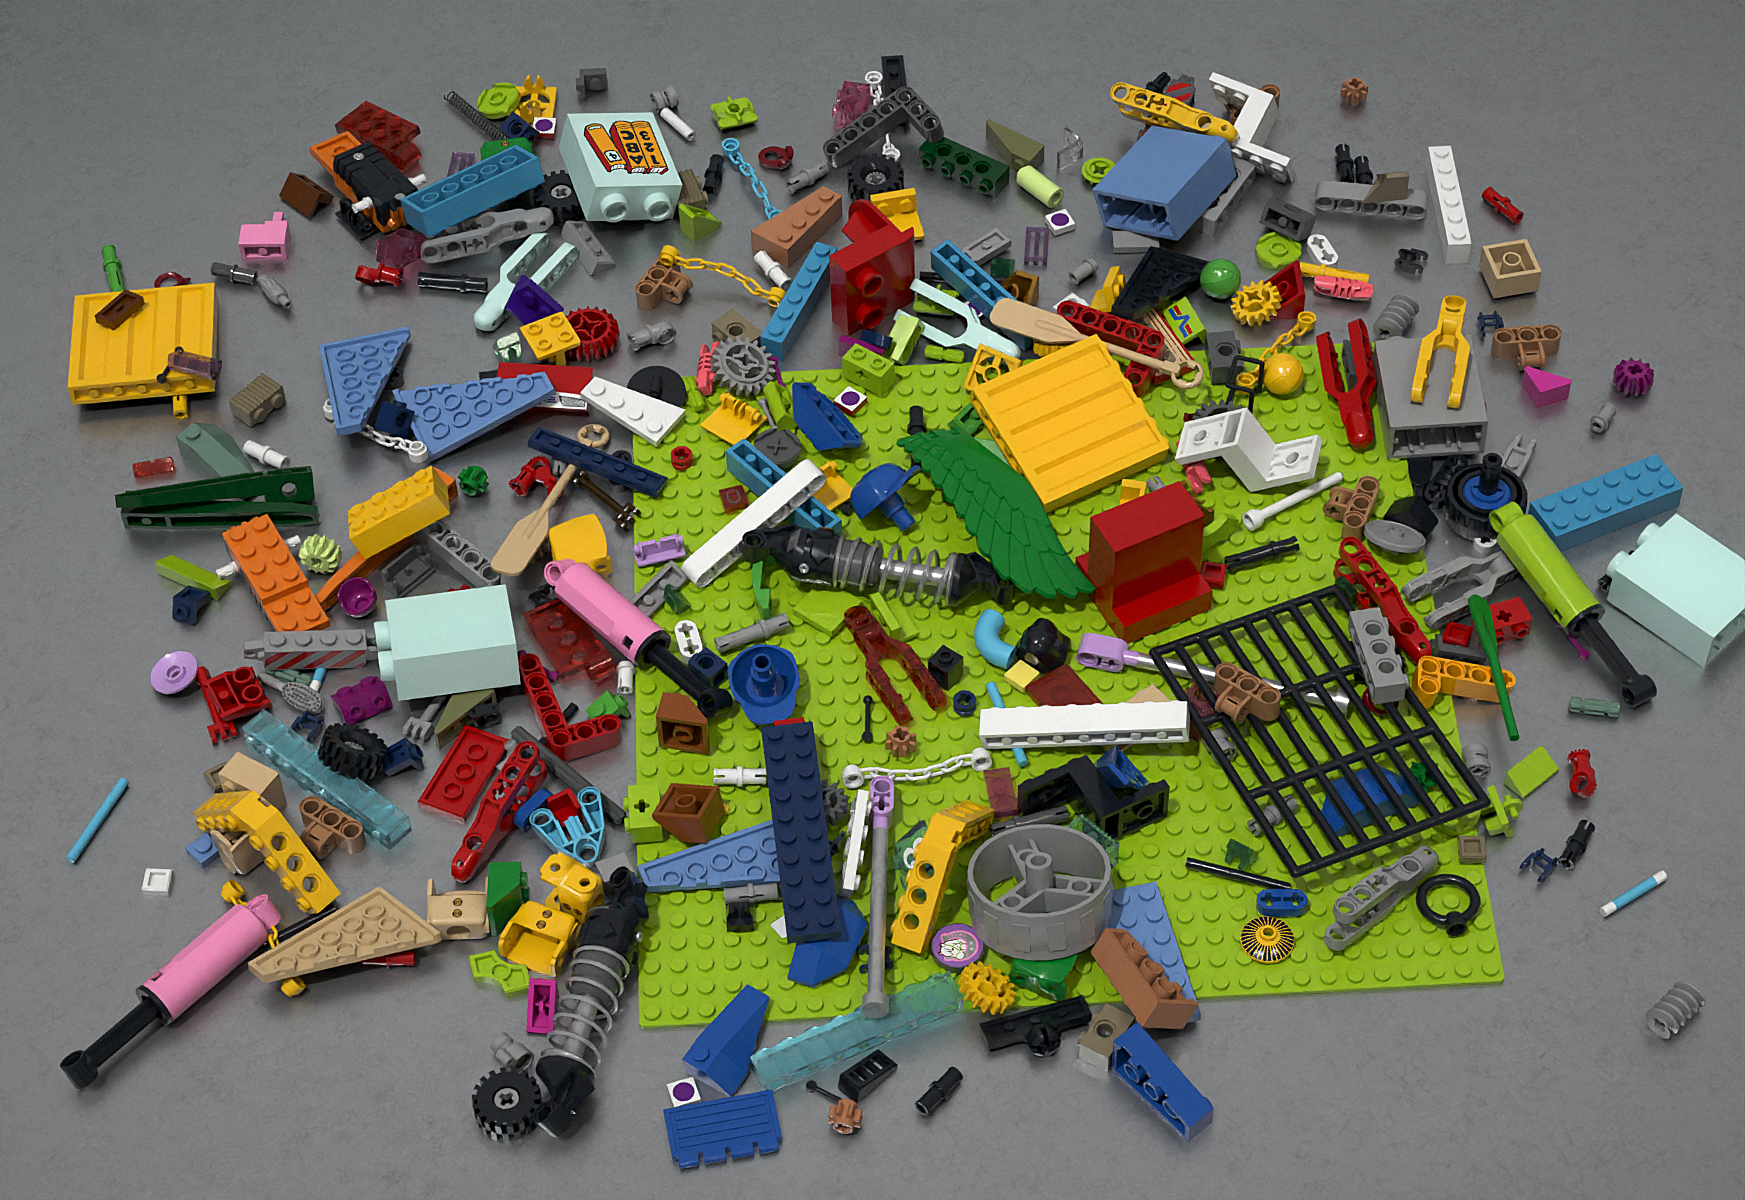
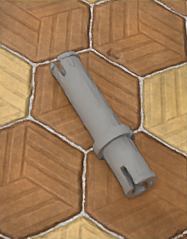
M782 613L767 620L760 619L756 624L714 638L715 644L717 643L715 646L718 652L722 653L762 637L764 639L769 638L772 633L790 628V624L787 623L788 618L785 613Z

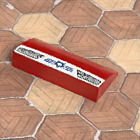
M499 362L496 377L509 379L517 378V375L521 374L531 375L533 373L545 372L556 391V395L526 411L590 415L591 404L580 398V392L593 379V367Z

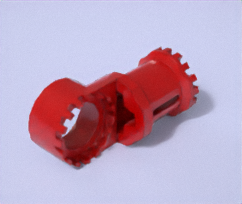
M381 262L377 269L359 265L355 279L372 285L375 282L391 283L399 288L402 282L401 279H403L404 268L385 266V263Z
M538 455L535 458L534 456L533 459L531 458L521 468L520 474L515 479L509 481L511 490L515 489L514 493L517 492V495L521 497L528 494V489L531 485L537 483V481L533 480L534 467L544 465L550 468L549 460L542 455L539 457Z
M1578 749V751L1574 750V752L1571 751L1567 757L1573 769L1569 787L1572 792L1581 798L1591 797L1590 794H1594L1595 792L1593 791L1597 789L1595 788L1597 786L1595 770L1591 768L1589 761L1591 754L1585 749H1582V751L1581 749ZM1587 782L1585 788L1579 790V784Z

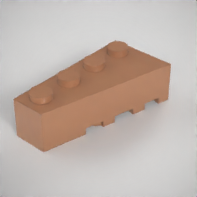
M823 186L751 230L752 250L757 253L764 250L774 262H778L789 269L843 215L842 195Z
M1105 928L1091 950V954L1097 961L1098 966L1109 978L1111 985L1116 988L1123 998V1002L1130 1008L1137 1022L1146 1028L1183 1029L1199 1004L1193 998L1187 1000L1181 994L1183 988L1177 982L1171 983L1163 975L1165 969L1159 963L1146 957L1148 952L1126 929Z

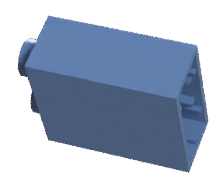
M1151 126L1092 190L1103 226L1178 241L1237 175L1231 157V148L1226 138L1217 135L1209 136L1186 132L1181 129Z

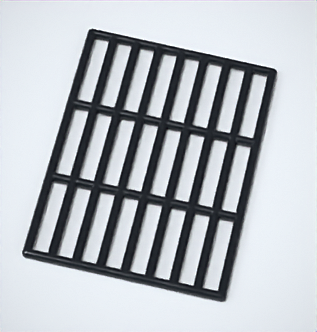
M1336 584L1149 650L1150 658L1178 701H1187L1190 720L1293 878H1299L1489 807L1491 804L1487 794L1410 686L1408 689H1405L1404 697L1425 726L1412 731L1393 702L1381 703L1402 734L1391 739L1387 737L1346 678V676L1359 672L1365 680L1355 648L1321 601V599L1333 595L1348 617L1350 611H1356L1341 588ZM1312 604L1352 664L1341 668L1337 665L1298 607ZM1287 611L1290 613L1329 672L1318 676L1314 673L1276 615ZM1264 619L1267 620L1307 680L1293 684L1253 623ZM1243 627L1284 687L1279 689L1281 693L1280 700L1287 697L1292 699L1332 760L1319 765L1280 707V714L1276 719L1309 767V769L1295 773L1260 718L1249 713L1246 718L1285 775L1284 778L1272 782L1233 723L1232 717L1223 712L1218 713L1215 711V704L1218 698L1185 647L1198 643L1215 669L1222 661L1208 639L1220 635L1242 669L1262 680L1230 632ZM1175 651L1215 713L1204 717L1200 716L1162 655ZM1337 681L1379 743L1365 747L1323 686L1324 684ZM1314 689L1355 749V752L1342 756L1300 694L1301 692ZM1218 722L1222 723L1262 786L1248 790L1207 726ZM1430 735L1433 736L1477 800L1463 804L1419 739ZM1405 744L1411 746L1453 809L1442 813L1439 812L1396 750L1397 747ZM1386 752L1430 816L1429 818L1418 822L1415 820L1372 756ZM1363 761L1406 824L1405 827L1393 831L1350 768V764ZM1337 769L1340 770L1383 835L1372 839L1368 838L1326 773ZM1312 778L1317 779L1359 844L1345 848L1302 782ZM1290 786L1293 787L1335 853L1321 857L1279 793V790ZM1269 795L1311 859L1310 862L1297 866L1255 799Z

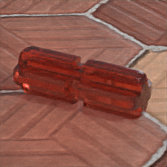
M172 457L155 459L154 462L149 460L134 463L132 468L135 477L153 475V472L158 474L175 470V465Z

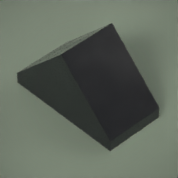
M1419 494L1394 500L1383 517V520L1401 523L1417 530L1426 539L1429 538L1439 521Z

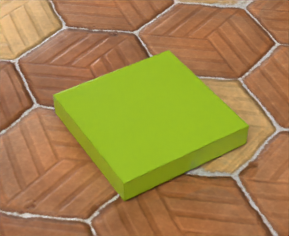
M834 586L826 587L825 589L813 588L792 611L793 615L833 637L863 606V600L841 589L839 586L835 588Z

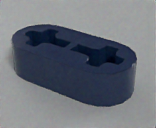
M863 329L860 340L890 349L893 338Z

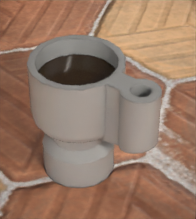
M505 1032L498 1034L491 1043L490 1047L496 1053L495 1057L510 1071L512 1067L518 1068V1073L521 1074L522 1070L526 1071L534 1060V1055L522 1043H513V1039Z

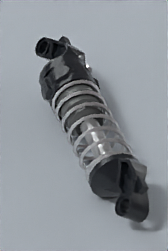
M793 522L775 529L763 527V529L751 530L742 536L743 560L755 564L768 556H773L784 568L791 581L807 583L814 589H825L826 587L833 586L835 588L840 584L841 589L845 585L859 587V591L862 592L865 585L873 587L878 583L877 592L882 594L886 579L897 580L896 596L898 598L902 596L905 582L916 583V601L921 599L924 585L934 586L935 604L940 602L943 588H946L945 603L947 606L950 605V607L957 608L965 600L984 590L999 604H1009L1015 596L1016 585L1010 579H1001L993 565L976 552L968 554L953 552L949 555L945 567L942 568L940 567L939 553L936 549L930 552L925 565L921 564L920 549L917 546L911 549L905 562L902 558L901 546L896 543L892 546L886 559L884 558L883 545L879 540L873 543L872 546H869L861 537L854 541L847 540L844 534L835 533L833 529L827 527L810 529L799 527ZM897 549L898 560H892ZM916 552V563H911ZM935 555V566H930Z
M621 866L614 870L609 879L616 897L605 905L589 909L583 923L577 928L573 942L576 944L573 953L574 960L569 964L572 975L564 981L565 988L570 994L562 995L558 999L559 1005L566 1012L556 1013L552 1017L553 1023L560 1030L550 1031L546 1037L548 1042L555 1048L543 1050L540 1053L541 1057L535 1068L536 1075L547 1087L551 1098L537 1106L532 1118L535 1123L552 1137H558L567 1130L577 1113L580 1103L595 1090L596 1072L594 1069L601 1063L599 1051L603 1050L607 1044V1037L604 1033L609 1032L613 1026L610 1015H613L618 1009L616 998L624 991L622 980L627 977L630 969L635 966L640 954L637 947L643 938L642 928L649 919L648 906L645 902L648 886L626 866ZM568 998L574 999L577 1003L575 1010L568 1008L563 1001ZM613 1000V1007L608 1012L605 1007L609 1006ZM597 1010H601L604 1013L596 1015ZM562 1016L572 1017L569 1028L561 1025L557 1019ZM607 1017V1025L602 1030L594 1022V1019ZM592 1026H593L598 1032H591ZM556 1034L566 1035L563 1046L553 1041L552 1036ZM601 1035L602 1042L596 1048L588 1038ZM586 1045H588L592 1050H585ZM595 1053L596 1061L591 1066L582 1058L583 1055Z

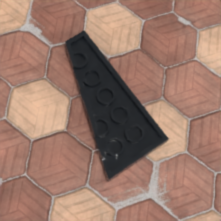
M1150 246L1112 305L1111 315L1126 320H1135L1200 281L1202 269L1209 261Z

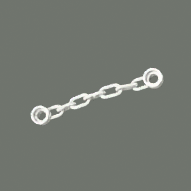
M871 71L865 75V86L870 91V95L875 98L873 100L874 106L883 100V98H880L882 96L883 78L882 74L877 71ZM890 131L884 135L886 144L883 145L882 154L887 155V159L893 157L895 162L899 161L900 163V152L889 140Z
M328 399L323 406L324 414L327 419L334 420L331 402ZM366 423L364 427L369 429L368 433L364 431L359 432L381 445L393 446L395 449L407 451L411 462L420 463L428 458L427 447L421 441L412 442L400 437L383 436Z
M976 748L972 751V754L959 755L943 763L913 770H890L881 767L859 768L856 765H848L842 772L843 784L847 788H857L863 784L864 779L881 776L877 775L878 771L888 773L887 776L893 781H916L951 772L960 766L972 765V768L976 771H985L991 767L992 760L990 753L985 748ZM970 758V761L963 762V759ZM955 761L956 765L950 768L947 767V764ZM936 768H940V769H941V771H937V772H934V773H931V772H930V770H932V769H936ZM870 771V775H863L862 773ZM923 772L924 776L913 777V773ZM895 773H906L905 777H895Z

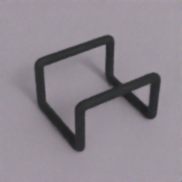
M1241 355L1234 357L1225 381V387L1230 388L1226 405L1232 400L1235 390L1250 393L1248 409L1253 413L1254 393L1259 394L1262 392L1265 365L1262 360ZM1238 360L1260 365L1257 389L1230 384Z

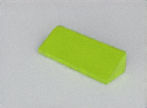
M172 554L155 563L158 574L186 587L189 585L209 591L210 597L217 601L232 584V581L225 578L219 579L216 574Z

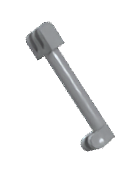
M449 694L435 696L420 719L410 717L403 727V734H411L412 737L416 738L420 736V739L428 740L434 731L433 724L430 721Z

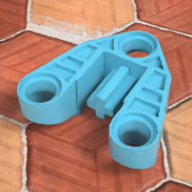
M596 787L583 788L577 796L584 820L590 830L589 833H586L578 816H570L568 820L564 821L565 827L572 839L569 842L558 820L555 819L549 809H537L529 818L532 830L556 855L561 852L587 868L595 866V862L599 861L606 839L600 791ZM592 794L597 797L593 802H582L586 795ZM540 816L549 818V821L545 824H535L536 819ZM585 849H592L595 852V856L591 860H583L580 857L581 852Z

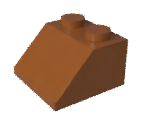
M663 692L656 714L659 747L709 755L708 720L689 696L680 693Z
M671 783L652 813V818L682 842L707 843L725 812L719 786Z

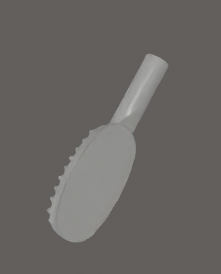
M263 671L257 676V679L262 683L282 692L283 698L290 705L301 711L309 710L311 714H317L324 707L323 696L307 685L297 682L285 683Z

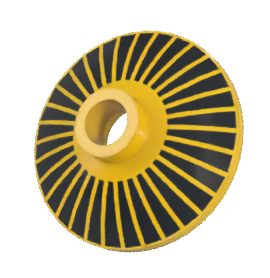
M1264 916L1249 921L1243 927L1240 942L1244 952L1253 960L1268 964L1277 963L1287 958L1292 952L1294 935L1291 928L1282 920Z

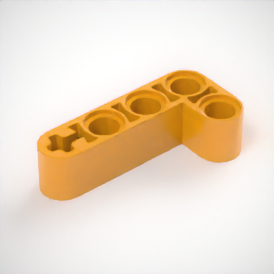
M1423 656L1419 659L1412 676V690L1426 709L1433 706L1439 692L1499 703L1490 667L1434 656ZM1501 669L1508 696H1510L1515 686L1516 678L1510 671Z

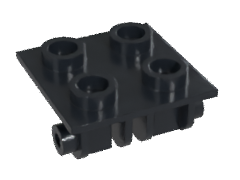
M342 198L340 200V211L336 212L335 215L359 239L379 230L363 211L358 213L353 211L352 204L354 203L351 199Z

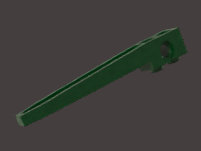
M311 466L261 470L116 494V508L146 507L263 495L265 502L308 504L310 500H315L313 472ZM287 483L295 485L294 490L291 492L283 491L282 487Z
M217 500L121 508L120 512L124 527L127 529L163 530L226 529L241 525L244 521L249 522L256 516L261 517L268 514L275 527H297L316 524L319 522L320 517L318 506L291 502Z

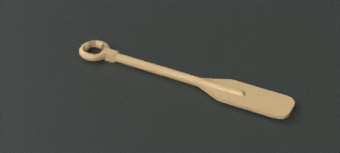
M1010 298L1000 299L990 313V321L994 326L1043 343H1076L1089 337L1078 332L1067 320L1058 314ZM1105 342L1110 354L1160 370L1162 373L1170 375L1175 386L1181 389H1192L1203 380L1204 370L1194 360H1183L1175 364ZM1186 366L1193 370L1198 369L1199 371L1196 373L1193 381L1189 383L1182 379H1176L1181 372V368Z
M598 424L583 426L577 433L578 442L592 448L604 446L610 438L609 431L604 426ZM592 431L602 434L598 441L587 439L585 435ZM569 463L542 506L515 524L491 560V569L493 571L508 576H518L524 572L547 537L549 511L578 469L577 466Z

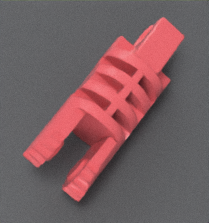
M1319 275L1314 279L1313 288L1316 293L1330 297L1355 301H1371L1374 285L1355 279Z
M718 341L713 343L711 353L707 345H701L696 383L703 396L712 394L715 382L717 381L713 379L716 372L710 371L712 366L710 360L715 347H718L720 343Z
M1203 460L1182 465L1188 481L1196 494L1201 493L1204 489L1201 481L1206 484L1212 481Z

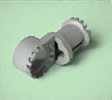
M663 320V323L660 321L653 326L645 325L643 329L634 333L628 332L626 336L627 340H629L628 343L631 342L629 346H631L633 352L639 351L640 347L650 343L652 345L658 342L663 345L669 344L675 339L677 332L668 320L666 322Z

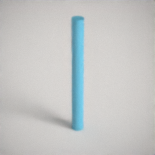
M989 682L986 688L994 707L1006 708L996 683ZM1011 748L1019 767L1026 766L1028 760L1023 748Z
M120 778L65 857L68 862L75 863L128 786L129 782L126 779Z

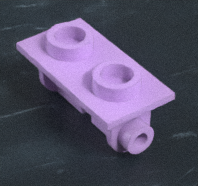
M676 533L671 536L662 537L658 542H655V539L645 542L639 541L637 545L632 547L638 567L686 556L682 545V535H677Z

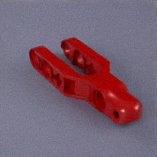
M1359 318L1348 323L1357 376L1356 385L1348 392L1344 391L1342 374L1338 370L1336 359L1339 357L1335 351L1330 332L1328 331L1316 336L1324 389L1338 402L1347 440L1355 449L1365 448L1374 439L1369 399L1377 384L1368 330L1364 321Z
M1345 537L1341 541L1338 550L1341 559L1336 561L1333 570L1335 579L1359 610L1370 609V604L1380 608L1382 616L1387 617L1389 636L1393 635L1395 646L1402 649L1410 660L1417 665L1421 657L1431 656L1430 641L1419 629L1417 621L1405 607L1397 586L1358 538ZM1352 545L1357 549V552L1348 553L1344 550V547ZM1362 563L1368 564L1372 570L1364 572L1359 569L1358 565ZM1346 566L1351 570V573L1343 574L1338 568ZM1360 584L1366 591L1362 593L1356 592L1353 586Z
M522 741L515 747L482 798L475 821L464 836L461 847L452 859L451 875L454 880L465 883L473 877L480 864L490 857L499 841L515 828L516 825L513 824V818L518 809L540 789L547 778L548 769L544 761L540 759V752L533 741ZM533 749L534 754L531 758L524 759L521 757L523 750ZM536 765L541 766L542 771L536 776L530 775ZM515 769L520 771L516 775L515 780L507 778L510 771ZM522 786L529 788L525 796H516ZM502 793H504L502 798L499 797L498 800L496 799V794L501 795ZM512 809L513 814H507L505 817L504 814L506 813V811L509 812ZM481 845L479 849L472 850L474 846Z

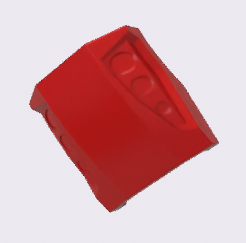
M243 666L235 671H226L203 682L223 721H231L266 708H273L252 666Z

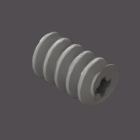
M1406 294L1395 295L1373 324V331L1379 340H1386L1392 336H1402L1403 332L1415 318V315L1419 312L1417 301Z
M1680 981L1676 983L1647 1012L1646 1021L1648 1026L1658 1036L1669 1039L1671 1037L1670 1033L1676 1034L1679 1031V1027H1683L1686 1021L1690 1020L1693 1014L1699 1011V1007H1703L1706 1004L1705 996L1697 987L1688 982Z

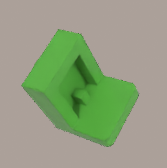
M608 690L585 710L591 719L606 714L616 716L621 714L627 718L631 715L627 708L629 705L627 700L621 694L615 695Z

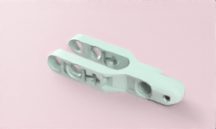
M543 231L533 233L500 267V282L487 295L484 303L474 314V324L478 329L484 331L495 330L505 319L511 316L505 309V305L516 285L514 283L525 273L529 264L535 258L538 259L540 257V253L548 243L550 234ZM567 242L564 243L530 279L547 292L576 261L578 248Z
M914 278L910 289L965 317L968 323L966 332L958 338H953L921 321L925 325L921 335L950 349L962 350L973 348L977 350L979 343L1019 359L1021 354L1019 346L982 326L975 309ZM898 309L893 320L897 321L900 314L908 318L911 315ZM1004 360L1001 361L1002 364L1008 366Z

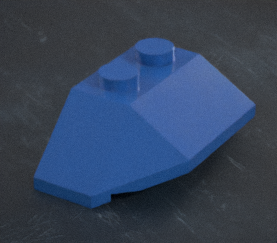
M794 382L792 385L794 421L798 424L800 430L812 441L816 449L820 451H838L859 448L862 445V435L837 405L826 395L817 391V387L812 383Z
M1378 765L1407 808L1421 804L1401 775ZM1368 768L1355 772V775L1384 818L1398 813ZM1344 777L1331 782L1361 827L1374 823ZM1326 795L1321 812L1339 837L1351 832Z
M836 895L842 937L796 943L788 980L814 988L820 982L848 969L868 928L867 921L853 900Z

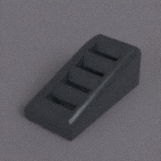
M877 1049L840 1074L838 1089L849 1099L858 1103L894 1072L898 1064ZM873 1063H878L882 1067V1069L878 1068Z

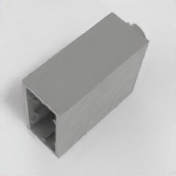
M1463 335L1470 345V352L1459 409L1447 407L1456 354L1452 350L1441 348L1433 352L1423 403L1411 402L1410 398L1423 338L1407 339L1402 336H1392L1386 340L1375 341L1373 362L1377 384L1374 389L1387 459L1484 453L1488 417L1471 335Z

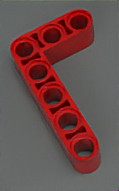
M1069 300L1063 301L1057 306V314L1067 320L1083 335L1090 337L1097 334L1101 341L1161 361L1165 356L1164 335L1158 330ZM1131 361L1124 373V377L1131 383L1138 382V384L1132 385L1137 398H1140L1146 393L1157 369Z
M527 653L518 658L522 689L549 750L566 762L616 747L621 743V721L618 716L613 714L602 715L568 726L539 657L535 654Z

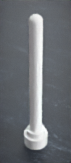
M1336 472L1262 510L1251 509L1243 513L1244 525L1250 531L1261 527L1264 519L1342 481V473Z

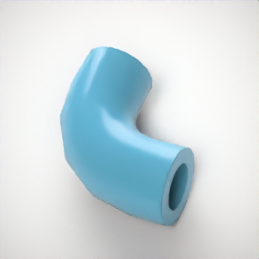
M986 609L979 617L973 633L975 646L984 659L995 666L1008 670L1015 659L1017 647L1007 644L999 638V633L1005 625L1004 617L995 610Z

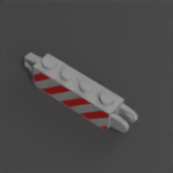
M365 629L263 632V638L245 641L243 644L244 659L263 661V666L267 670L360 668L365 665L366 660L378 659L375 633L365 634Z

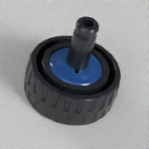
M1496 453L1486 454L1482 459L1483 463L1472 464L1457 471L1448 481L1444 497L1443 512L1448 525L1457 534L1466 539L1474 541V538H1481V543H1490V539H1497L1499 534L1491 526L1489 520V513L1510 502L1517 503L1523 514H1526L1528 493L1523 481L1515 473L1501 466L1502 458Z

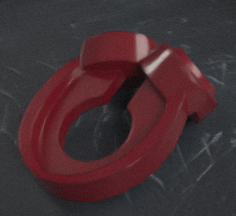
M776 146L767 147L760 151L758 160L761 166L765 168L783 170L790 165L794 151L792 146H785V149ZM768 153H775L778 157L782 158L767 160L765 156Z

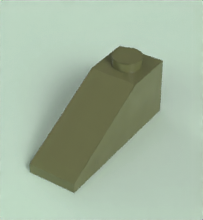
M990 119L986 121V139L1011 169L1018 172L1022 167L1030 165L1037 170L1044 162L1045 145Z
M489 688L453 693L434 730L436 747L442 749L460 734L465 724L470 726L471 723H475L478 720L468 717L469 710L476 714L474 707L483 703L485 705L492 702L497 703L495 690Z

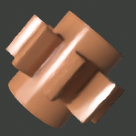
M1354 77L1342 83L1340 97L1345 98L1346 103L1358 105L1361 101H1366L1368 85H1364L1362 79Z
M895 726L892 732H886L887 741H885V749L891 750L893 757L907 758L910 751H916V733L910 734L908 726Z
M841 1099L838 1101L837 1106L830 1105L828 1123L833 1124V1129L839 1133H852L854 1127H861L863 1110L858 1109V1104L855 1101Z

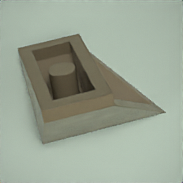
M1409 172L1376 174L1377 179L1361 204L1406 199Z

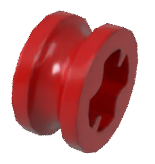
M678 446L671 451V464L675 469L686 470L692 466V451L688 447Z

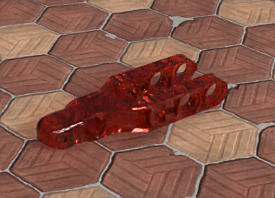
M853 606L844 612V623L853 635L856 645L866 658V680L898 725L903 726L913 721L914 718L911 717L907 706L903 702V696L900 693L897 694L890 684V678L878 663L882 659L891 658L897 660L932 710L935 711L947 705L943 690L909 644L890 638L865 606Z

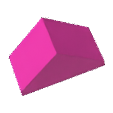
M1529 366L1525 367L1522 380L1523 388L1537 408L1568 399L1572 383L1571 379Z
M529 978L526 1032L548 1034L550 1031L555 1030L552 1017L558 1013V999L560 998L557 980Z

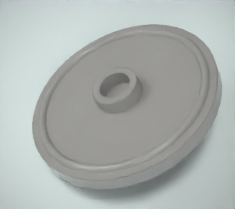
M1375 520L1368 522L1364 528V535L1371 542L1381 546L1382 551L1397 556L1400 555V552L1413 553L1421 551L1425 546V537L1420 532L1401 523Z

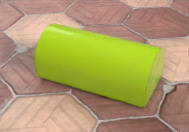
M770 381L764 387L763 392L776 425L782 431L784 429L791 430L798 425L794 421L791 396L786 387Z

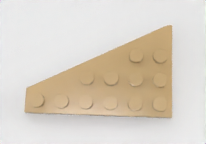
M378 886L248 962L249 971L263 983H268L435 944L442 941L437 929L382 887Z

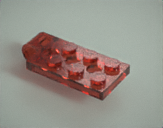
M368 101L360 104L335 124L338 133L349 131L361 144L369 141L400 172H405L421 159L419 149L410 142L421 133L419 126Z
M558 598L523 613L525 623L561 680L584 670L591 682L594 683L617 672L611 654L605 649L600 639L596 640L586 622ZM554 621L562 622V624L557 627L550 625ZM565 638L573 640L569 644L561 643V641ZM580 655L584 657L581 661L572 660L574 656Z

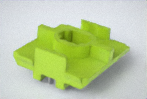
M728 96L726 101L710 105L714 120L717 121V126L721 130L758 121V117L754 113V107L746 97L731 100L730 96Z
M941 284L937 285L936 289L958 300L959 292L941 289ZM917 292L913 305L914 312L942 315L955 314V312Z

